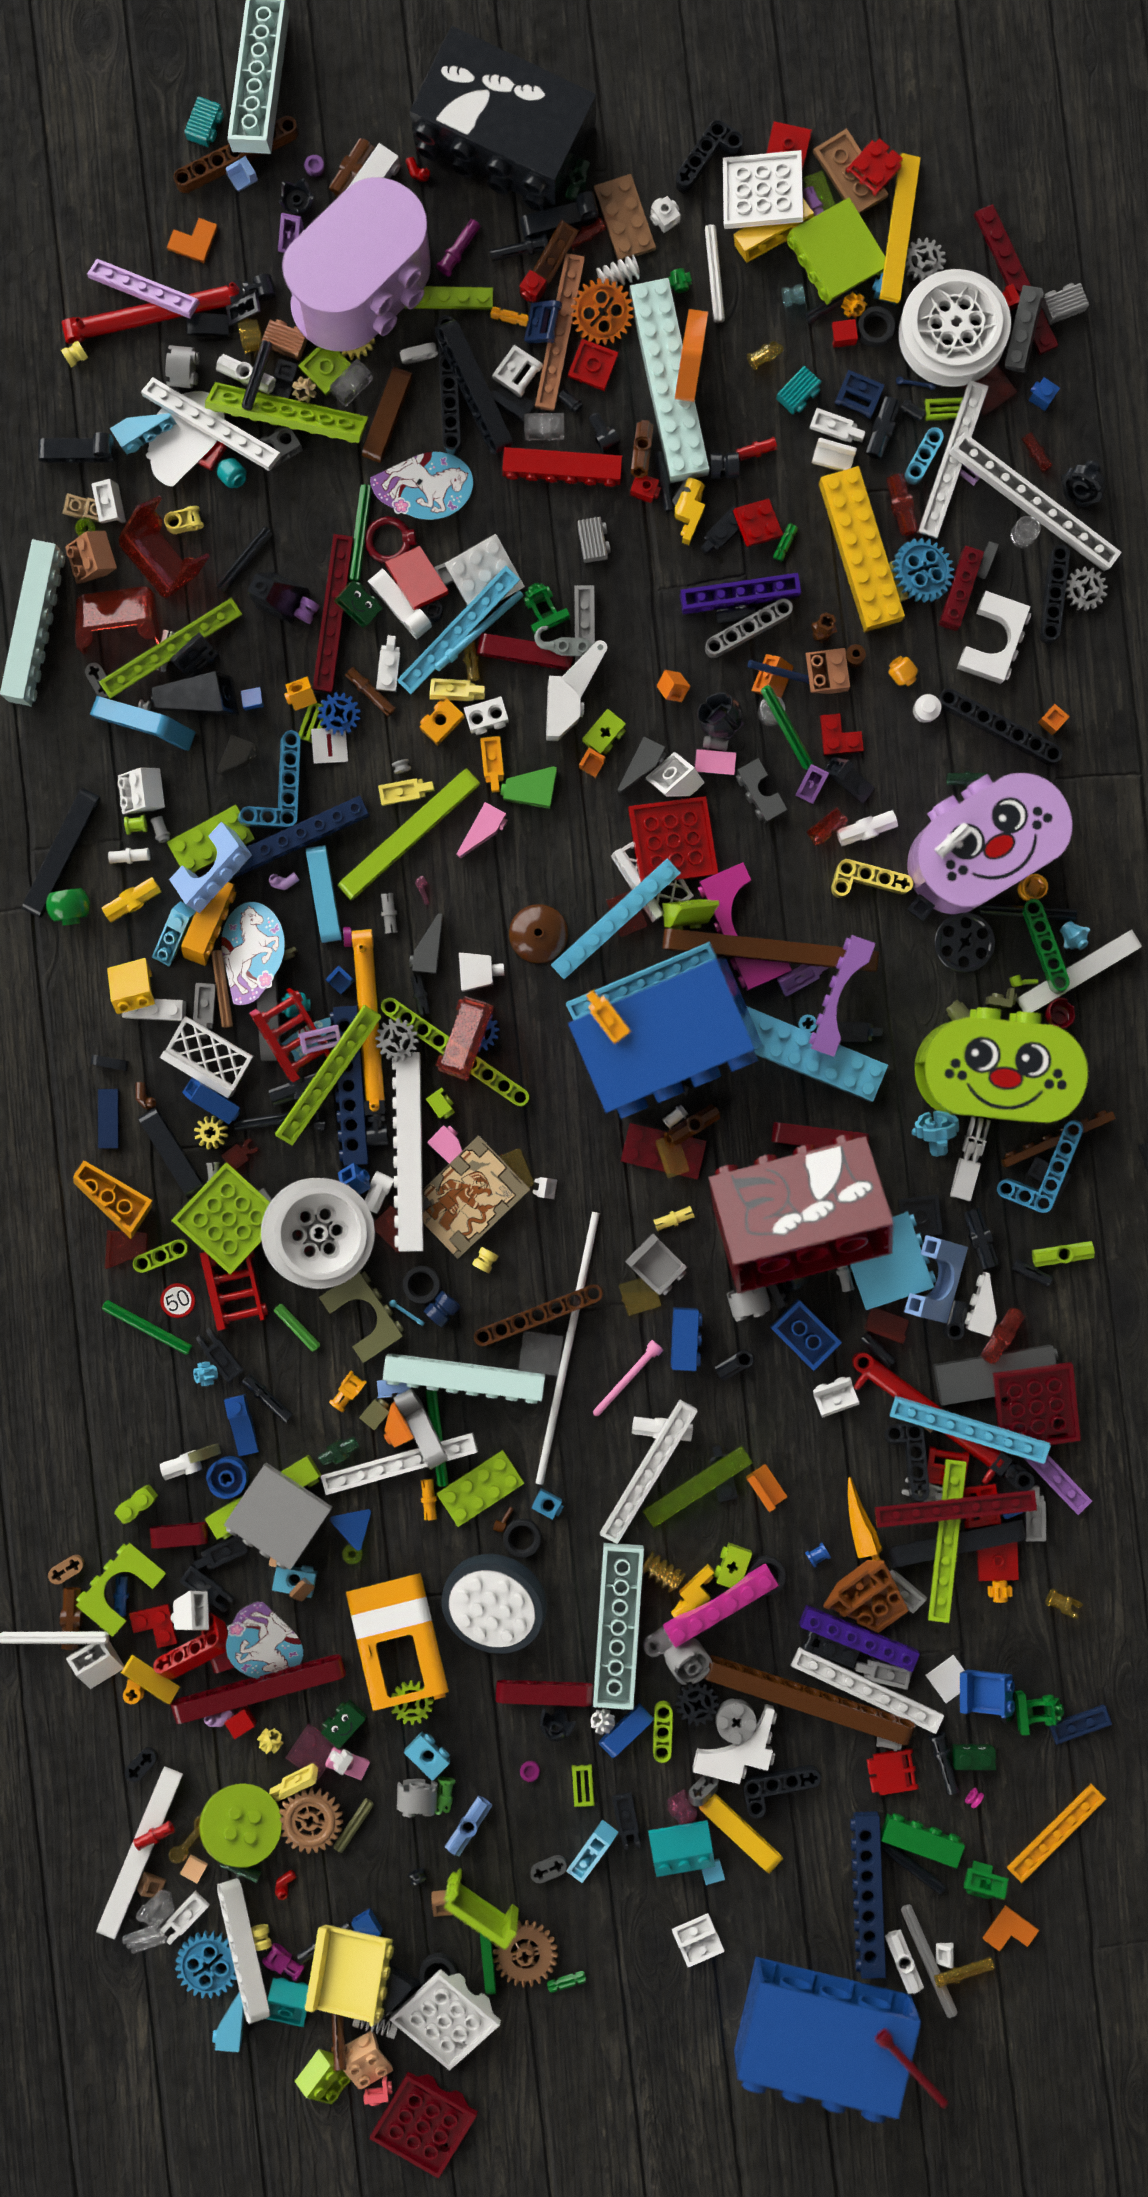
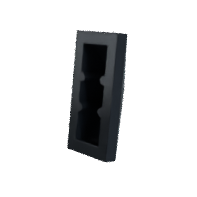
M254 292L226 306L229 326H233L261 312L258 293Z

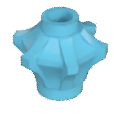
M1069 921L1060 929L1064 938L1065 949L1070 948L1072 950L1078 948L1082 950L1088 945L1087 935L1090 932L1088 927H1081Z

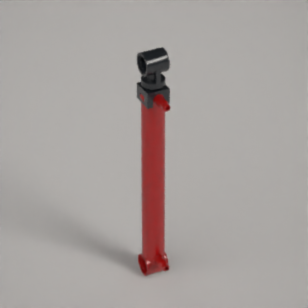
M261 274L254 277L253 284L250 285L248 281H245L242 286L239 279L226 282V286L187 294L199 300V305L193 314L226 307L254 292L258 293L259 301H267L276 297L273 279L270 274ZM147 303L85 318H67L61 323L66 343L73 344L77 340L80 343L86 338L183 316L155 304Z
M858 1352L853 1356L852 1365L861 1373V1376L854 1385L856 1390H859L869 1379L894 1398L899 1396L944 1410L869 1354ZM862 1357H866L868 1360L865 1367L858 1366V1360ZM943 1433L989 1467V1470L982 1479L985 1485L997 1473L1021 1491H1028L1033 1488L1035 1481L1033 1475L998 1449ZM1026 1475L1027 1482L1024 1485H1019V1478Z

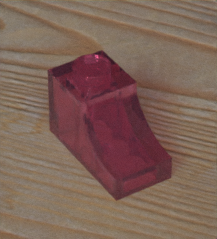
M685 1789L667 1799L668 1811L672 1817L676 1818L680 1825L683 1823L689 1824L695 1820L697 1809L689 1802V1796Z

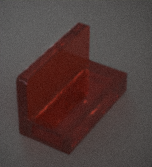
M872 1308L864 1329L904 1344L906 1338L904 1334L909 1320L877 1308Z

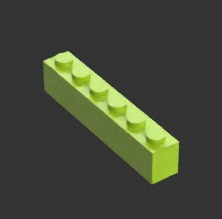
M310 1455L281 1471V1473L302 1487L308 1485L309 1488L318 1483L319 1480L317 1478L321 1476ZM243 1495L205 1518L216 1539L221 1537L226 1539L232 1535L226 1531L227 1527L224 1524Z

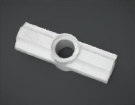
M223 354L217 361L216 370L240 381L244 386H248L253 367L247 362H240ZM249 371L248 376L242 377L245 372ZM264 373L258 390L269 395L275 387L276 378Z
M892 810L875 817L863 818L856 821L855 824L836 830L841 846H846L859 840L864 841L878 836L879 833L898 827V823Z
M634 1416L632 1434L652 1436V1438L656 1439L668 1419ZM693 1424L688 1426L681 1440L691 1441Z
M893 1930L885 1935L886 1941L907 1993H917L924 1986L901 1930ZM902 1959H909L906 1965L899 1964Z

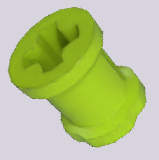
M145 815L137 818L124 817L127 835L137 831L147 832Z

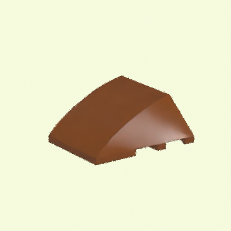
M867 1560L838 1581L824 1604V1608L828 1610L831 1608L840 1612V1615L843 1617L853 1618L857 1620L858 1624L878 1633L909 1611L885 1562L880 1560Z

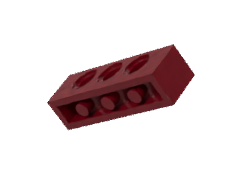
M966 545L963 548L938 626L957 631L961 626L984 551Z

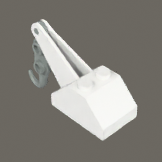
M542 626L535 632L534 639L537 646L561 656H581L563 676H549L546 741H558L578 723L580 717H583L584 702H580L581 697L607 651V644L602 640L591 644L585 638L561 637L550 642H544L541 640L540 634L544 630H548V626Z

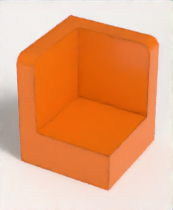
M665 670L657 687L666 700L682 702L690 685L680 672Z
M1054 704L1039 720L1038 724L1053 735L1070 716Z
M588 748L579 763V768L596 778L606 761V757Z

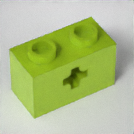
M607 709L582 738V742L601 755L603 753L607 755L613 748L612 742L616 738L619 740L626 732L624 729L626 723ZM608 730L609 737L605 736L603 738L601 731L606 732Z
M728 1543L727 1547L724 1546L720 1558H723L721 1566L717 1565L714 1572L716 1583L731 1588L742 1580L749 1565L752 1551L732 1543ZM735 1562L736 1568L729 1570L728 1564Z

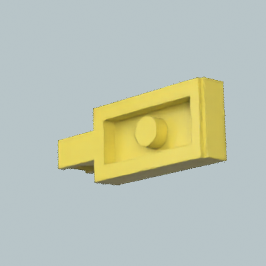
M432 678L430 699L480 700L485 698V686H476L474 683H470V680Z
M417 778L378 786L382 806L421 799L425 797L426 792L435 791L432 781L423 783L422 779L417 780Z
M312 1763L282 1778V1783L270 1788L269 1794L276 1801H279L316 1783L318 1767Z

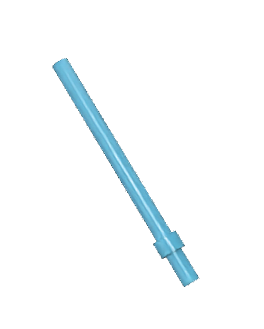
M518 590L453 649L450 648L446 651L444 657L434 665L435 669L440 671L449 662L452 663L458 658L457 655L524 596L523 593Z

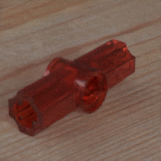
M903 474L892 475L886 479L891 496V509L893 515L897 518L901 535H912L919 530L914 515L913 498L911 494H908Z
M1010 1308L1002 1322L998 1323L990 1336V1341L980 1355L987 1363L995 1365L1005 1348L1007 1349L1014 1339L1015 1332L1025 1318L1023 1313L1017 1308Z

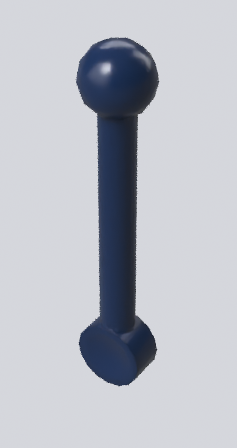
M901 376L896 378L897 385L904 383L929 387L931 390L936 388V384L932 382L923 383L904 380Z

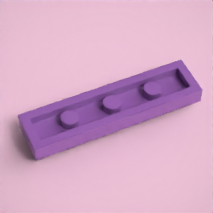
M1047 1455L1045 1464L1024 1458L1077 1515L1092 1502L1049 1455Z

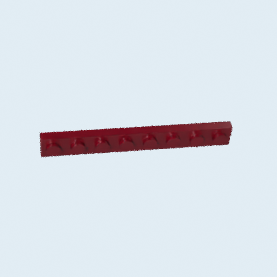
M992 204L976 211L974 216L1006 285L1008 286L1013 283L1020 297L1023 285H1031ZM1042 309L1040 310L1033 341L1039 355L1058 347V343Z
M333 534L313 691L333 693L344 610L334 602V599L348 584L353 536Z
M1035 1490L880 1506L874 1507L876 1525L879 1528L1037 1511Z

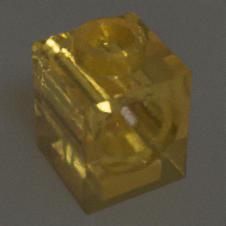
M245 319L238 323L244 352L259 350L262 337L258 321Z

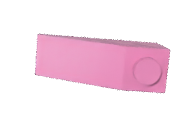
M485 802L458 850L457 856L460 858L464 857L497 834L499 829L503 830L508 821L505 819L506 813Z
M443 1125L427 1142L449 1164L463 1151L460 1141L456 1137L458 1133L450 1125L448 1127Z

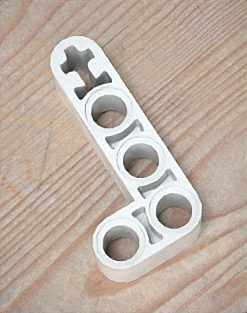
M383 568L367 581L416 640L432 627L430 620L420 609H412L399 586Z

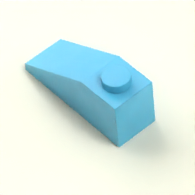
M602 1820L566 1871L583 1883L611 1845L618 1831Z
M240 1991L219 2023L217 2030L213 2031L212 2043H216L215 2050L240 2051L244 2023V2009Z

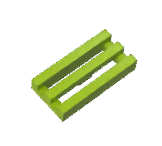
M963 397L925 399V421L956 419L958 413H930L959 411L960 406L930 408V405H961Z
M315 703L308 706L298 733L301 740L312 743L310 738L311 729H314L317 716L319 715L318 707H324L322 704ZM316 707L315 713L313 715L312 721L310 723L308 732L305 737L303 735L307 727L309 718L311 716L313 708ZM329 707L326 709V717L330 709ZM320 719L317 729L323 728V726H320L323 719Z
M592 1764L586 1766L572 1765L574 1807L594 1806ZM588 1770L590 1801L587 1802L584 1771ZM576 1771H580L582 1802H578Z

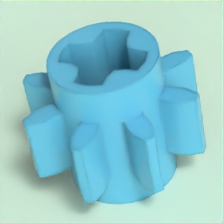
M210 1361L198 1363V1368H195L193 1371L196 1383H201V1386L213 1385V1380L218 1377L217 1368L214 1365H210Z

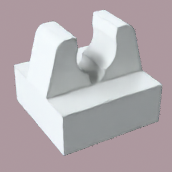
M543 1177L535 1179L534 1182L539 1183V1189L533 1190V1194L537 1195V1197L554 1199L557 1180Z
M343 1749L341 1754L332 1750L329 1755L330 1760L334 1762V1769L341 1775L344 1774L354 1758L346 1749Z

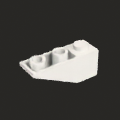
M983 1272L982 1275L978 1276L976 1282L978 1289L976 1294L973 1293L970 1305L972 1307L970 1313L967 1312L964 1324H966V1329L991 1337L997 1316L990 1274Z

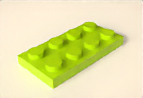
M237 805L230 807L167 842L180 867L183 865L193 873H196L216 861L217 848L209 838V835L221 822L233 829L245 845L255 841L249 827L241 825L238 821L240 810Z
M501 1450L436 1494L459 1527L523 1485L524 1481L504 1450Z

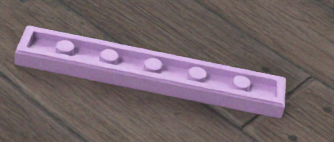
M96 259L87 273L90 279L187 318H191L199 305L197 298L99 259Z

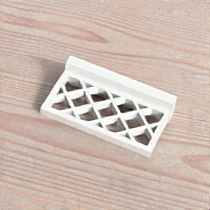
M631 842L613 852L611 858L633 890L640 883V878L637 871V861L629 858L625 852L630 848L635 849L634 842ZM677 880L674 883L668 884L673 886L671 896L658 893L656 900L653 898L643 907L652 922L663 916V911L658 904L659 897L669 899L670 902L686 901L694 897L684 880H678L680 885L677 884ZM676 887L683 889L687 896L683 899L675 898Z
M184 1016L160 1058L226 1098L233 1096L235 1088L254 1056L189 1017ZM186 1023L193 1026L194 1035L185 1036L183 1028ZM199 1035H209L212 1044L202 1047ZM196 1036L199 1048L189 1050L186 1039ZM183 1040L186 1051L179 1053L173 1049L176 1041ZM224 1044L227 1046L229 1054L219 1057L217 1045ZM213 1047L216 1058L206 1060L203 1049ZM200 1050L203 1061L196 1063L192 1060L190 1052ZM240 1054L247 1058L244 1065L236 1067L234 1055ZM230 1057L233 1068L223 1070L220 1059ZM217 1060L219 1071L213 1073L209 1071L207 1062ZM234 1070L236 1079L233 1084L226 1081L224 1072Z

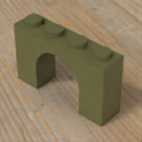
M360 1270L354 1277L333 1287L319 1298L329 1313L354 1299L365 1300L374 1307L377 1313V1325L374 1331L352 1346L364 1363L403 1337L404 1328L399 1321H394L391 1316L393 1311L388 1304L384 1305L380 1300L382 1295L378 1289L371 1287L369 1284L371 1279L368 1274Z

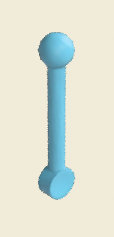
M395 1300L389 1302L390 1307L397 1308L421 1326L425 1324V1322L399 1306Z

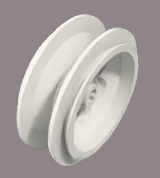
M962 269L937 272L920 282L910 293L905 303L898 331L901 352L912 370L934 384L955 387L967 385L970 380L978 381L995 367L1002 356L1011 329L1010 310L1002 292L986 277ZM964 304L969 309L963 310L959 307V305ZM945 306L949 311L944 312L939 307ZM976 320L980 325L974 326L971 321ZM938 324L940 329H934L931 325ZM969 338L971 343H965L962 339ZM947 339L951 341L952 344L945 345L942 341Z
M327 1178L302 1179L283 1188L268 1205L261 1226L262 1246L273 1268L293 1283L317 1289L334 1287L354 1277L367 1262L373 1248L375 1235L373 1218L363 1198L348 1185ZM322 1209H327L329 1212V1216L325 1220H322L319 1215ZM303 1211H307L309 1214L307 1222L300 1220V1214ZM337 1224L340 1226L341 1231L335 1236L332 1234L331 1229ZM318 1227L321 1230L319 1231L320 1236L315 1238V1229ZM298 1229L302 1235L299 1240L295 1241L292 1238V1233ZM327 1243H331L333 1246V1250L329 1254L324 1252V1245ZM310 1245L313 1248V1254L307 1257L304 1254V1249Z

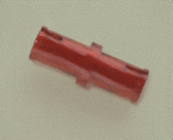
M599 218L587 227H581V230L570 246L571 249L574 250L586 241L590 242L592 237L606 230L602 219Z
M1032 432L1021 439L1031 453L1029 456L1034 458L1041 472L1053 466L1044 453V447L1039 445Z

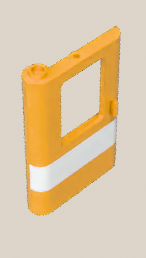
M421 1573L346 1592L373 1711L434 1696V1700L446 1697L445 1693L449 1692ZM412 1635L425 1688L421 1691L389 1697L377 1651V1643Z

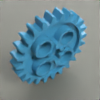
M923 538L918 541L913 539L910 543H905L898 550V553L894 555L896 560L892 562V565L896 566L892 572L897 574L893 579L900 582L897 587L903 586L902 594L909 592L908 598L910 599L914 595L916 602L921 598L923 603L928 599L931 602L936 598L939 599L942 594L948 591L947 588L952 585L950 581L954 578L950 574L954 571V568L949 567L952 561H947L946 559L949 553L943 554L944 547L938 549V543L936 542L934 545H931L930 539L925 543Z
M204 1931L203 1937H201L197 1932L195 1939L190 1936L188 1939L189 1943L184 1942L182 1945L183 1949H180L178 1952L180 1956L176 1958L175 1962L179 1963V1965L176 1966L175 1970L181 1972L177 1978H184L181 1985H189L187 1992L194 1989V1996L201 1992V1998H204L206 1993H208L209 1998H212L215 1992L219 1997L221 1989L226 1993L228 1986L233 1987V1980H237L228 1944L229 1941L228 1938L222 1939L223 1933L215 1937V1931L212 1932L211 1936H208L207 1931ZM212 1947L215 1950V1953H208L206 1951V1948ZM220 1953L223 1954V1956L215 1959ZM190 1959H196L199 1965H192ZM212 1960H214L211 1966L207 1965L204 1969H202L205 1962L209 1964L210 1962H212ZM223 1963L227 1969L221 1970L217 1964ZM201 1970L199 1974L194 1975L195 1972ZM207 1975L211 1981L205 1982L201 1976Z

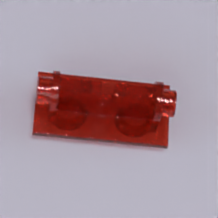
M836 807L810 828L807 834L814 845H822L823 842L832 836L831 832L834 831L836 833L846 825L848 819Z

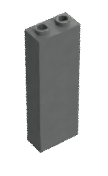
M1044 1345L933 1364L939 1403L941 1405L995 1397L992 1373L1054 1365L1056 1360H1058L1057 1349H1054L1052 1345Z

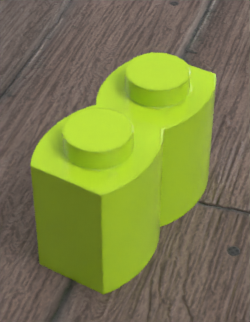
M146 1485L136 1491L131 1498L120 1504L115 1510V1515L123 1524L129 1523L141 1511L152 1505L158 1495L150 1485Z

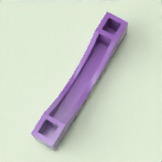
M851 935L850 939L846 938L843 949L846 950L844 957H839L836 968L839 969L837 976L832 977L829 985L832 990L830 995L826 994L822 1006H825L823 1014L819 1013L815 1025H818L816 1033L812 1032L809 1039V1044H812L811 1049L833 1057L835 1056L841 1040L836 1019L840 993L851 975L869 962L876 943Z

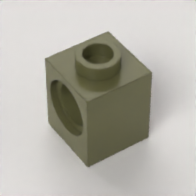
M375 1398L359 1418L375 1430L388 1415L390 1410L388 1407L390 1405L382 1398L379 1400Z

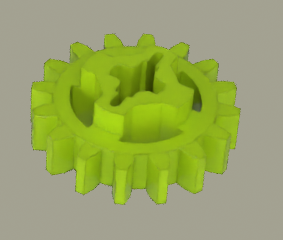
M410 1680L409 1685L402 1682V1688L397 1686L395 1688L397 1694L392 1693L391 1697L408 1694V1690L421 1691L425 1686L420 1687V1681L416 1685L413 1684V1680ZM429 1697L424 1698L425 1707L421 1704V1699L416 1700L415 1705L412 1704L408 1707V1702L403 1703L402 1708L399 1705H395L392 1714L398 1713L396 1719L403 1718V1724H406L407 1720L410 1721L411 1725H414L415 1720L420 1724L422 1723V1717L427 1719L429 1716L427 1712H432L433 1708L429 1705L433 1704L434 1700L429 1699Z

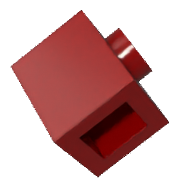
M529 270L519 285L521 296L529 302H538L547 289V280Z
M644 476L643 478L635 477L630 490V496L652 504L654 498L658 499L661 491L659 480L650 476Z

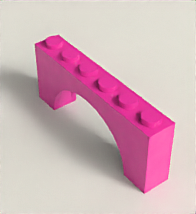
M743 862L699 882L700 887H698L701 898L705 897L706 900L719 901V906L713 914L716 921L714 927L718 934L738 936L731 918L732 903L737 892L751 881ZM736 957L730 959L733 969H737L740 974L738 981L741 987H745L747 991L792 971L789 963Z

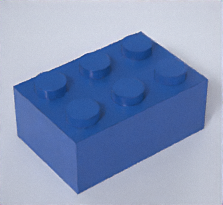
M799 1299L770 1326L813 1371L842 1343Z
M673 1307L672 1370L696 1371V1366H700L701 1355L697 1353V1346H701V1334L698 1333V1326H702V1314L699 1313L697 1308Z

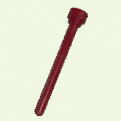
M886 2028L882 2029L875 2037L876 2043L880 2047L888 2048L939 2105L947 2107L948 2101L894 2044L893 2035Z

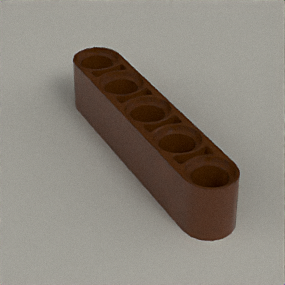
M393 367L365 441L362 457L379 463L382 462L411 385L412 372Z

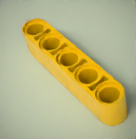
M714 1794L704 1805L698 1806L713 1823L767 1873L770 1874L783 1860L780 1853L717 1794Z

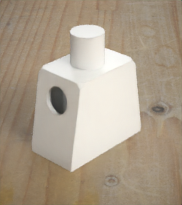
M459 953L462 992L493 985V976L504 975V964H492V958L489 955Z
M188 1591L174 1601V1612L171 1614V1621L174 1623L175 1630H209L207 1591Z

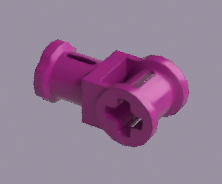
M273 1943L267 1957L262 1959L263 1964L279 1974L284 1971L292 1977L293 1981H296L305 1965H300L292 1960V1954L287 1952L280 1944Z

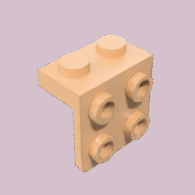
M369 2031L345 2045L347 2046V2051H345L346 2070L344 2072L358 2089L367 2087L393 2071L391 2063L379 2050L374 2032L371 2033Z

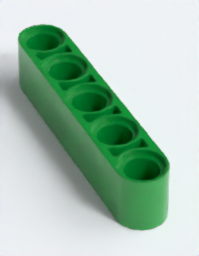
M1030 899L1023 907V916L1049 988L1052 992L1060 994L1069 987L1070 979L1043 905L1037 899ZM1034 905L1037 908V913H1030L1028 906ZM1038 923L1043 925L1044 931L1037 932L1034 925ZM1041 943H1049L1051 949L1049 951L1043 950ZM1048 961H1055L1058 966L1057 969L1049 968ZM1056 979H1061L1064 982L1063 988H1058L1055 985Z

